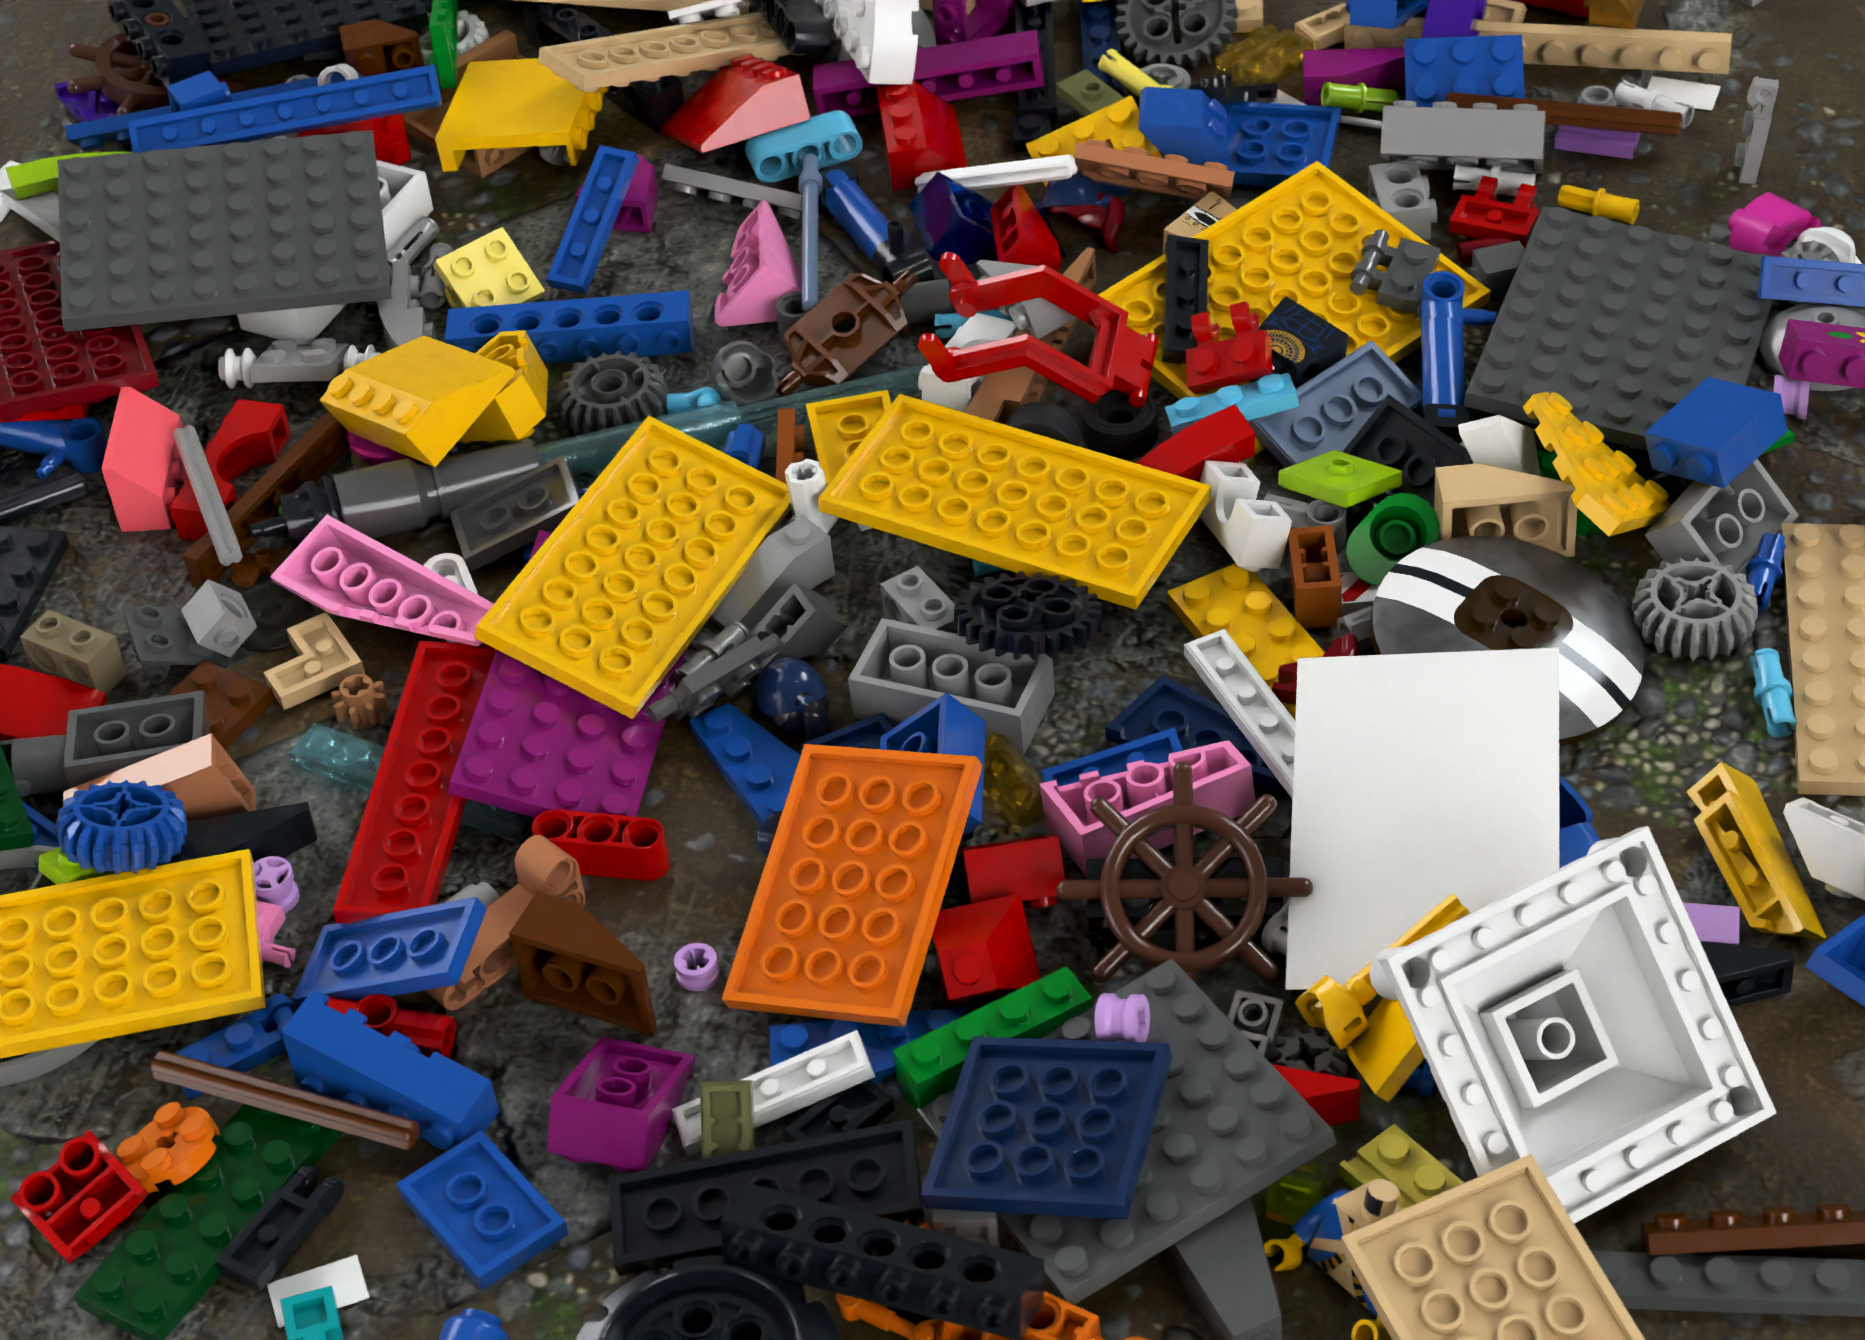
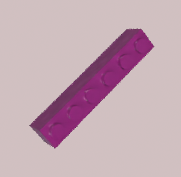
M1037 30L919 48L916 53L913 81L945 101L1044 86L1043 60ZM853 59L813 66V93L818 115L837 110L846 112L850 117L879 112L876 86L887 84L868 83Z

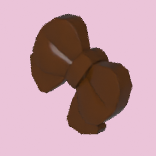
M282 547L271 553L269 548H261L256 550L254 554L243 553L239 563H231L232 583L239 587L254 585L260 573H270L272 575L294 550L291 547Z

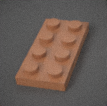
M1088 139L1086 143H1076L1074 153L1075 165L1078 167V170L1082 171L1083 175L1090 177L1095 182L1194 201H1200L1209 192L1213 191L1229 203L1235 172L1228 171V167L1224 164L1205 162L1204 166L1188 163L1187 158L1174 154H1167L1164 158L1149 156L1147 150L1138 147H1126L1125 151L1109 148L1110 145L1108 143L1095 139Z

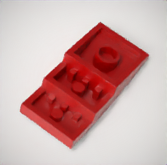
M0 664V741L66 734L69 711L104 706L108 700L105 692L64 678L17 666Z

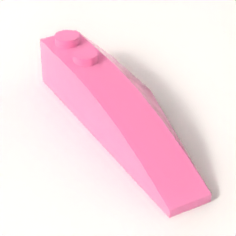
M326 515L270 576L274 583L330 614L477 647L482 642L474 638L476 625L494 605V603L329 515Z

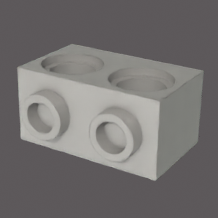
M1409 160L1369 165V200L1421 239L1431 240V223L1437 222V206L1434 198L1429 199L1428 176L1420 174L1417 161Z
M919 566L880 583L884 619L958 634V628H954L955 604Z

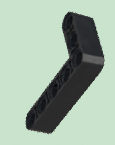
M752 0L788 52L803 54L829 53L832 43L831 24L814 0Z

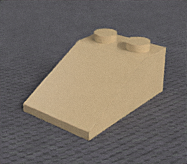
M1481 463L1435 467L1434 510L1440 524L1437 542L1457 537L1494 536L1529 542L1545 547L1565 557L1575 556L1577 507L1570 496L1576 489L1573 483L1567 485L1560 480Z

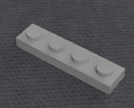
M665 164L661 179L675 183L674 191L696 196L698 189L709 192L708 199L730 204L732 197L743 199L742 206L750 209H755L762 200H765L770 206L778 207L776 214L799 220L800 213H802L803 195L670 164Z

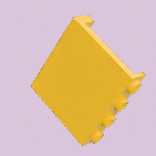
M539 58L469 62L435 137L443 172L458 171L466 151L471 149L566 145L570 166H576L581 152L586 150L588 134L594 130L595 116L597 111H601L602 98L604 93L609 91L610 86L600 87L596 92L580 91L576 89L574 84L554 75L552 70L539 63Z

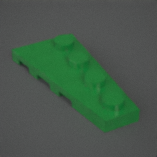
M432 0L429 30L433 53L429 55L430 65H435L442 90L457 88L458 0Z

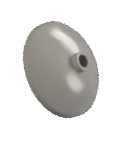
M1806 303L1790 307L1766 322L1758 347L1759 357L1764 366L1774 376L1784 375L1787 380H1791L1787 378L1778 358L1788 319L1865 328V315L1843 305ZM1810 382L1809 390L1839 391L1854 387Z

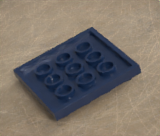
M973 1036L921 1192L925 1208L1127 1219L1172 1061L1169 1043Z

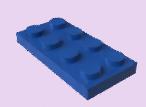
M477 897L383 914L349 924L335 923L324 925L292 1000L300 1007L313 989L327 996L360 1001L366 996L373 994L395 996L458 985L487 909Z

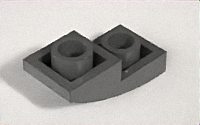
M1238 989L1235 991L1228 1019L1266 1059L1267 1050L1274 1047L1286 1010L1285 1000Z

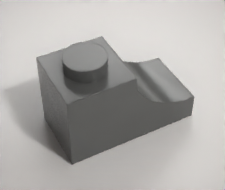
M795 582L741 644L756 635L761 641L772 633H775L781 640L783 649L762 660V663L758 665L760 670L757 675L760 676L764 668L776 659L786 657L801 659L808 656L820 658L848 625L828 598Z

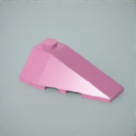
M762 200L740 225L730 254L734 261L730 269L724 273L722 280L728 286L726 295L721 293L715 303V323L720 327L777 321V300L787 293L802 291V273L769 203Z

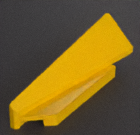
M1720 762L1686 792L1702 812L1693 820L1749 926L1762 933L1804 937L1815 942L1825 940L1826 935L1757 783L1746 774Z

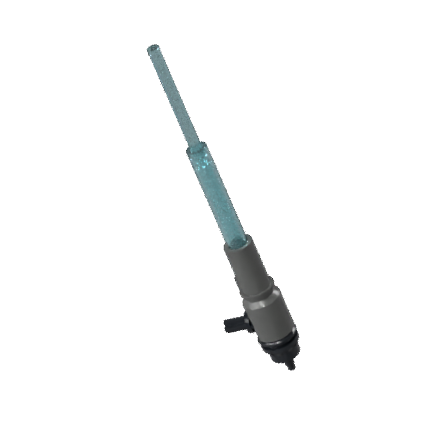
M929 362L737 407L732 399L655 417V419L705 444L728 439L729 432L737 429L739 424H756L778 419V409L795 408V413L799 414L807 412L806 404L883 390H888L889 393L918 386L921 369L927 366ZM644 420L533 446L530 439L444 458L436 467L426 463L417 464L409 458L370 466L367 459L360 460L359 454L350 456L352 463L344 464L345 472L332 475L333 483L329 477L322 476V486L320 487L315 486L314 480L306 481L296 492L279 496L283 515L251 524L249 526L251 537H266L288 532L292 550H295L326 515L335 518L372 539L421 529L426 526L430 517L440 515L442 520L448 519L449 511L562 455L570 466L573 475L606 468Z

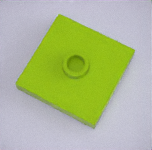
M1332 450L1279 470L1278 485L1294 492L1348 508L1381 495L1388 489L1391 491L1401 486L1402 471Z

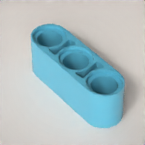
M837 110L749 138L745 145V153L757 178L762 182L771 183L800 175L803 172V158L807 154H814L818 157V169L848 161L860 153L863 141L850 116L844 111Z

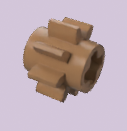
M354 674L348 676L340 683L339 691L331 692L337 722L340 723L348 720L349 725L353 729L371 728L379 722L381 713L389 712L383 682L377 681L373 683L372 679L367 675Z

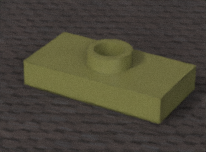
M1087 69L1055 83L1056 95L1084 117L1124 99V97Z
M753 1080L700 1082L702 1159L755 1149Z

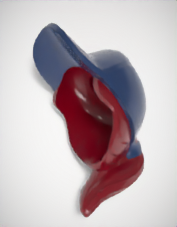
M1077 170V173L1072 175L1070 179L1049 181L1043 196L1031 200L1040 215L1049 216L1065 213L1086 226L1100 230L1106 247L1112 253L1118 252V238L1125 216L1124 204L1117 196L1102 193L1097 183L1090 177L1083 175L1081 170Z

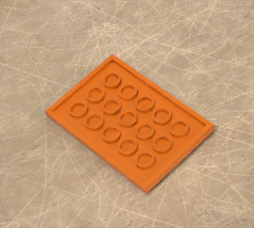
M804 744L721 999L728 1008L905 1027L983 768L977 756Z

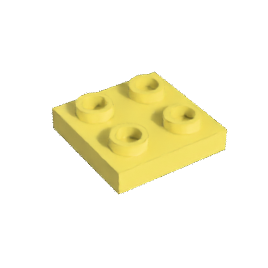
M503 227L435 260L433 266L445 284V295L452 309L531 303L542 298L545 289Z

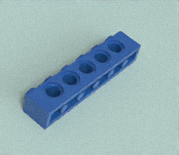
M689 290L448 309L445 343L476 353L499 332L525 330L543 363L548 364L586 361L587 356L597 358L601 357L603 352L606 355H614L618 350L621 351L622 355L626 356L631 352H636L638 357L693 352L694 319Z

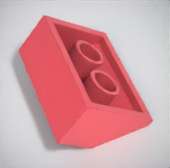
M130 386L121 387L101 470L121 532L171 529L173 523L170 517L171 501L179 494L181 484H185L187 481V472L173 436L177 427L183 428L180 415Z

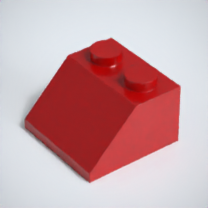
M1047 834L959 848L969 904L1019 893L1022 901L1028 900L1029 908H1040L1058 904L1056 886L1059 882L1065 880L1059 836Z

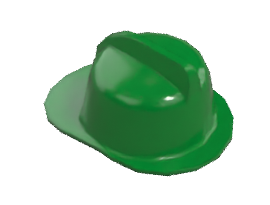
M1398 493L1387 496L1360 522L1347 540L1345 555L1350 569L1364 582L1380 586L1384 577L1400 560L1415 550L1437 542L1440 524L1436 511L1426 500L1415 494Z

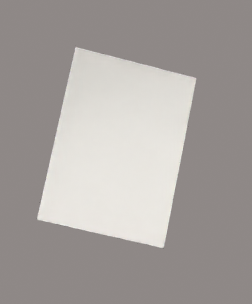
M1559 648L1298 658L1290 877L1308 878L1313 883V891L1307 897H1289L1285 990L1308 989L1324 975L1329 976L1344 986L1348 979L1354 974L1359 973L1374 960L1376 955L1392 945L1450 894L1458 897L1460 903L1472 914L1559 869Z

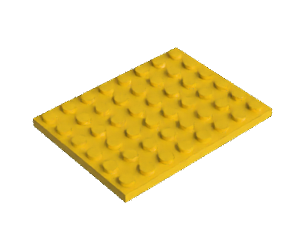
M1319 161L1314 162L1192 237L1209 240L1207 313L1210 315V324L1217 323L1220 326L1219 341L1236 337V331L1231 320L1230 305L1246 301L1249 304V313L1256 312L1258 314L1260 326L1280 301L1287 296L1349 335L1346 356L1373 340L1394 364L1421 347L1419 309L1416 314L1376 304L1378 292L1366 289L1363 295L1353 294L1350 290L1352 283L1351 273L1355 264L1363 258L1361 251L1366 240L1372 237L1374 231L1378 229L1385 230L1389 234L1387 245L1393 248L1398 247L1401 238L1426 245L1429 244ZM1440 253L1439 262L1434 272H1452L1463 280L1465 286L1463 308L1479 309L1489 303L1491 290ZM1165 254L1098 294L1129 313L1126 323L1127 327L1141 335L1152 333L1159 338L1153 369L1150 371L1151 377L1179 400L1185 397L1198 398L1216 393L1221 389L1218 388L1193 394L1187 387L1186 363L1161 362ZM1377 265L1376 267L1377 270L1387 272L1388 267ZM1086 323L1087 325H1089L1092 329H1094V330L1096 331V328H1095V327H1093V326H1091L1090 324ZM1245 381V382H1241V383H1237V384H1233V385L1241 386V385L1249 384L1250 382H1249V381ZM1255 437V454H1257L1266 447Z

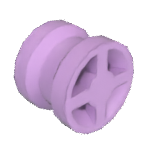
M1775 375L1773 392L1781 394L1784 414H1793L1797 419L1806 420L1810 382L1787 380L1784 375Z
M277 856L265 857L254 862L257 900L281 906L284 914L292 910L298 903L300 894L297 883L293 880L294 874L291 864L286 859Z
M1102 993L1098 998L1095 1009L1094 1025L1098 1041H1117L1118 1039H1123L1127 1042H1145L1150 1027V1008L1147 997L1144 994H1131L1127 999H1119L1115 993Z

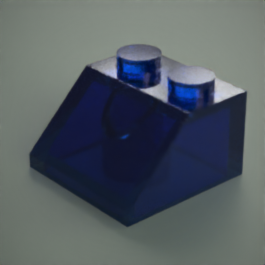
M937 172L909 204L910 211L916 221L914 226L923 236L926 243L924 247L927 253L939 262L942 254L947 252L955 253L965 265L975 264L979 260L997 258L990 210L995 203L944 174Z

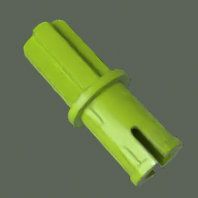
M1325 82L1321 91L1322 106L1349 108L1358 114H1361L1363 110L1383 112V106H1392L1393 101L1399 100L1396 91L1366 87L1365 83L1351 86Z

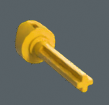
M1450 894L1387 949L1408 946L1470 913L1460 903L1458 897ZM1372 962L1348 979L1344 986L1327 975L1322 976L1295 1001L1299 1012L1310 1026L1327 1030L1339 1050L1345 1049L1369 1028V1023L1364 1015L1362 1006L1368 1004L1377 994L1370 979Z

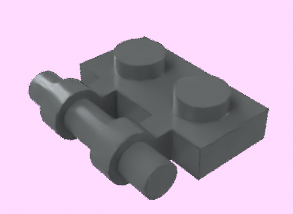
M1378 229L1374 231L1372 237L1366 240L1362 248L1363 258L1355 264L1352 270L1350 290L1355 295H1363L1366 289L1377 291L1376 304L1416 314L1420 306L1424 279L1429 274L1434 273L1439 262L1441 248L1401 238L1397 248H1393L1387 245L1389 234L1385 230ZM1377 265L1388 267L1387 272L1377 270Z

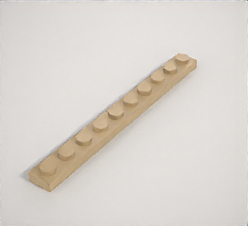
M1346 14L1344 49L1404 47V39L1421 38L1425 18H1410L1394 29L1350 25V15ZM1477 21L1475 31H1479L1480 36L1522 35L1523 64L1729 74L1732 33Z

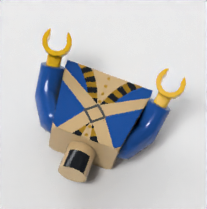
M1385 1179L1372 1180L1369 1184L1366 1183L1352 1191L1340 1189L1317 1202L1292 1226L1294 1233L1288 1239H1272L1263 1246L1266 1257L1276 1255L1282 1248L1284 1260L1274 1271H1289L1299 1267L1303 1257L1302 1247L1307 1244L1309 1246L1307 1255L1377 1317L1376 1320L1362 1319L1358 1321L1351 1332L1352 1340H1370L1372 1336L1373 1340H1392L1339 1247L1342 1236L1403 1210L1397 1205L1400 1193L1399 1188L1391 1181Z

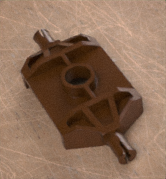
M907 268L891 284L887 281L882 283L864 273L851 274L783 334L793 363L790 364L792 371L779 381L776 392L786 399L802 383L808 382L817 387L840 394L846 390L844 385L846 379L897 334L901 332L906 337L910 333L900 300L903 294L919 282L915 273ZM842 320H851L856 323L853 330L848 333H838L834 330V327Z

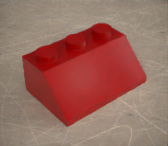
M915 81L912 84L876 86L880 124L893 191L917 188L915 179L925 172L967 167L954 106Z

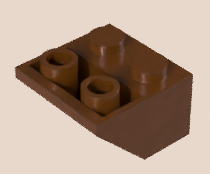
M377 19L339 26L346 62L364 77L424 66L416 31Z

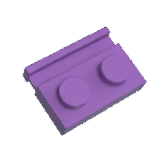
M1558 126V133L1555 134L1554 149L1633 160L1634 150L1637 147L1641 133Z

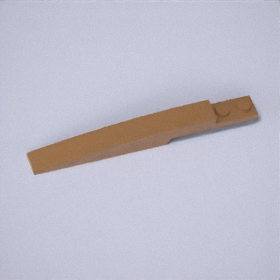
M1086 248L1062 274L1092 291L1097 281L1094 248ZM1078 318L1043 336L1039 340L1063 352ZM1026 328L1023 330L1018 329L1013 337L1032 334ZM1026 366L987 374L964 413L1006 425L1007 419L1016 408L1026 403L1039 402L1049 379Z

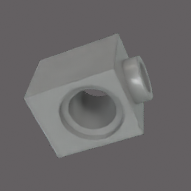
M209 579L181 609L197 644L228 657H231L257 628L241 593Z

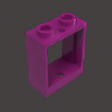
M932 0L936 46L997 36L1015 18V0H976L977 7L968 16L966 11L967 0Z

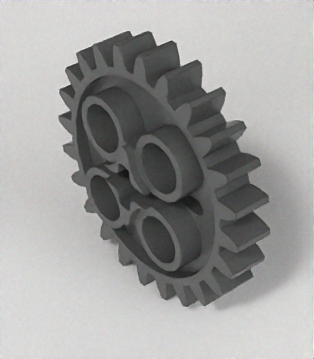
M1123 0L1124 4L1117 5L1119 17L1115 18L1120 43L1124 44L1127 55L1134 53L1137 64L1146 60L1147 66L1164 63L1176 65L1184 69L1185 64H1189L1195 71L1198 68V60L1202 59L1207 64H1211L1210 53L1214 52L1222 55V43H1232L1231 32L1237 31L1236 19L1238 18L1235 0H1178L1181 29L1180 44H1175L1173 0Z

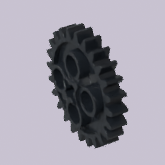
M1018 571L1017 577L1012 578L1005 573H1000L999 580L986 576L984 577V584L971 582L970 590H960V597L955 598L954 628H958L959 637H966V644L973 645L979 643V651L981 652L993 648L995 649L996 657H1000L1005 653H1013L1014 660H1018L1023 654H1029L1033 660H1038L1039 654H1046L1050 658L1055 659L1057 651L1071 655L1073 654V646L1085 649L1087 648V641L1096 640V633L1101 632L1102 603L1097 602V594H1088V586L1075 587L1074 579L1060 582L1059 575L1043 578L1041 572L1035 573L1033 577H1027L1023 571Z

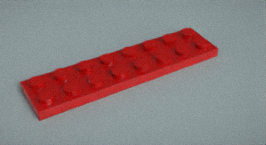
M419 641L335 901L333 914L336 923L349 924L383 914L436 905L467 801L466 798L448 794L449 783L497 649L485 643H481L477 647L459 642Z

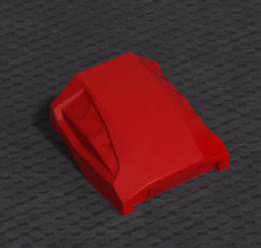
M90 1130L81 1137L68 1141L62 1147L57 1158L58 1161L46 1171L30 1174L21 1183L19 1192L17 1191L10 1197L14 1204L68 1263H71L92 1249L124 1221L149 1194Z

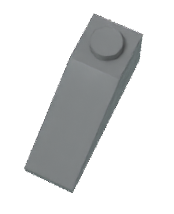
M804 515L769 535L754 552L743 574L710 616L709 620L721 630L731 621H738L746 628H749L761 621L795 582L811 590L834 576L835 569L830 536Z

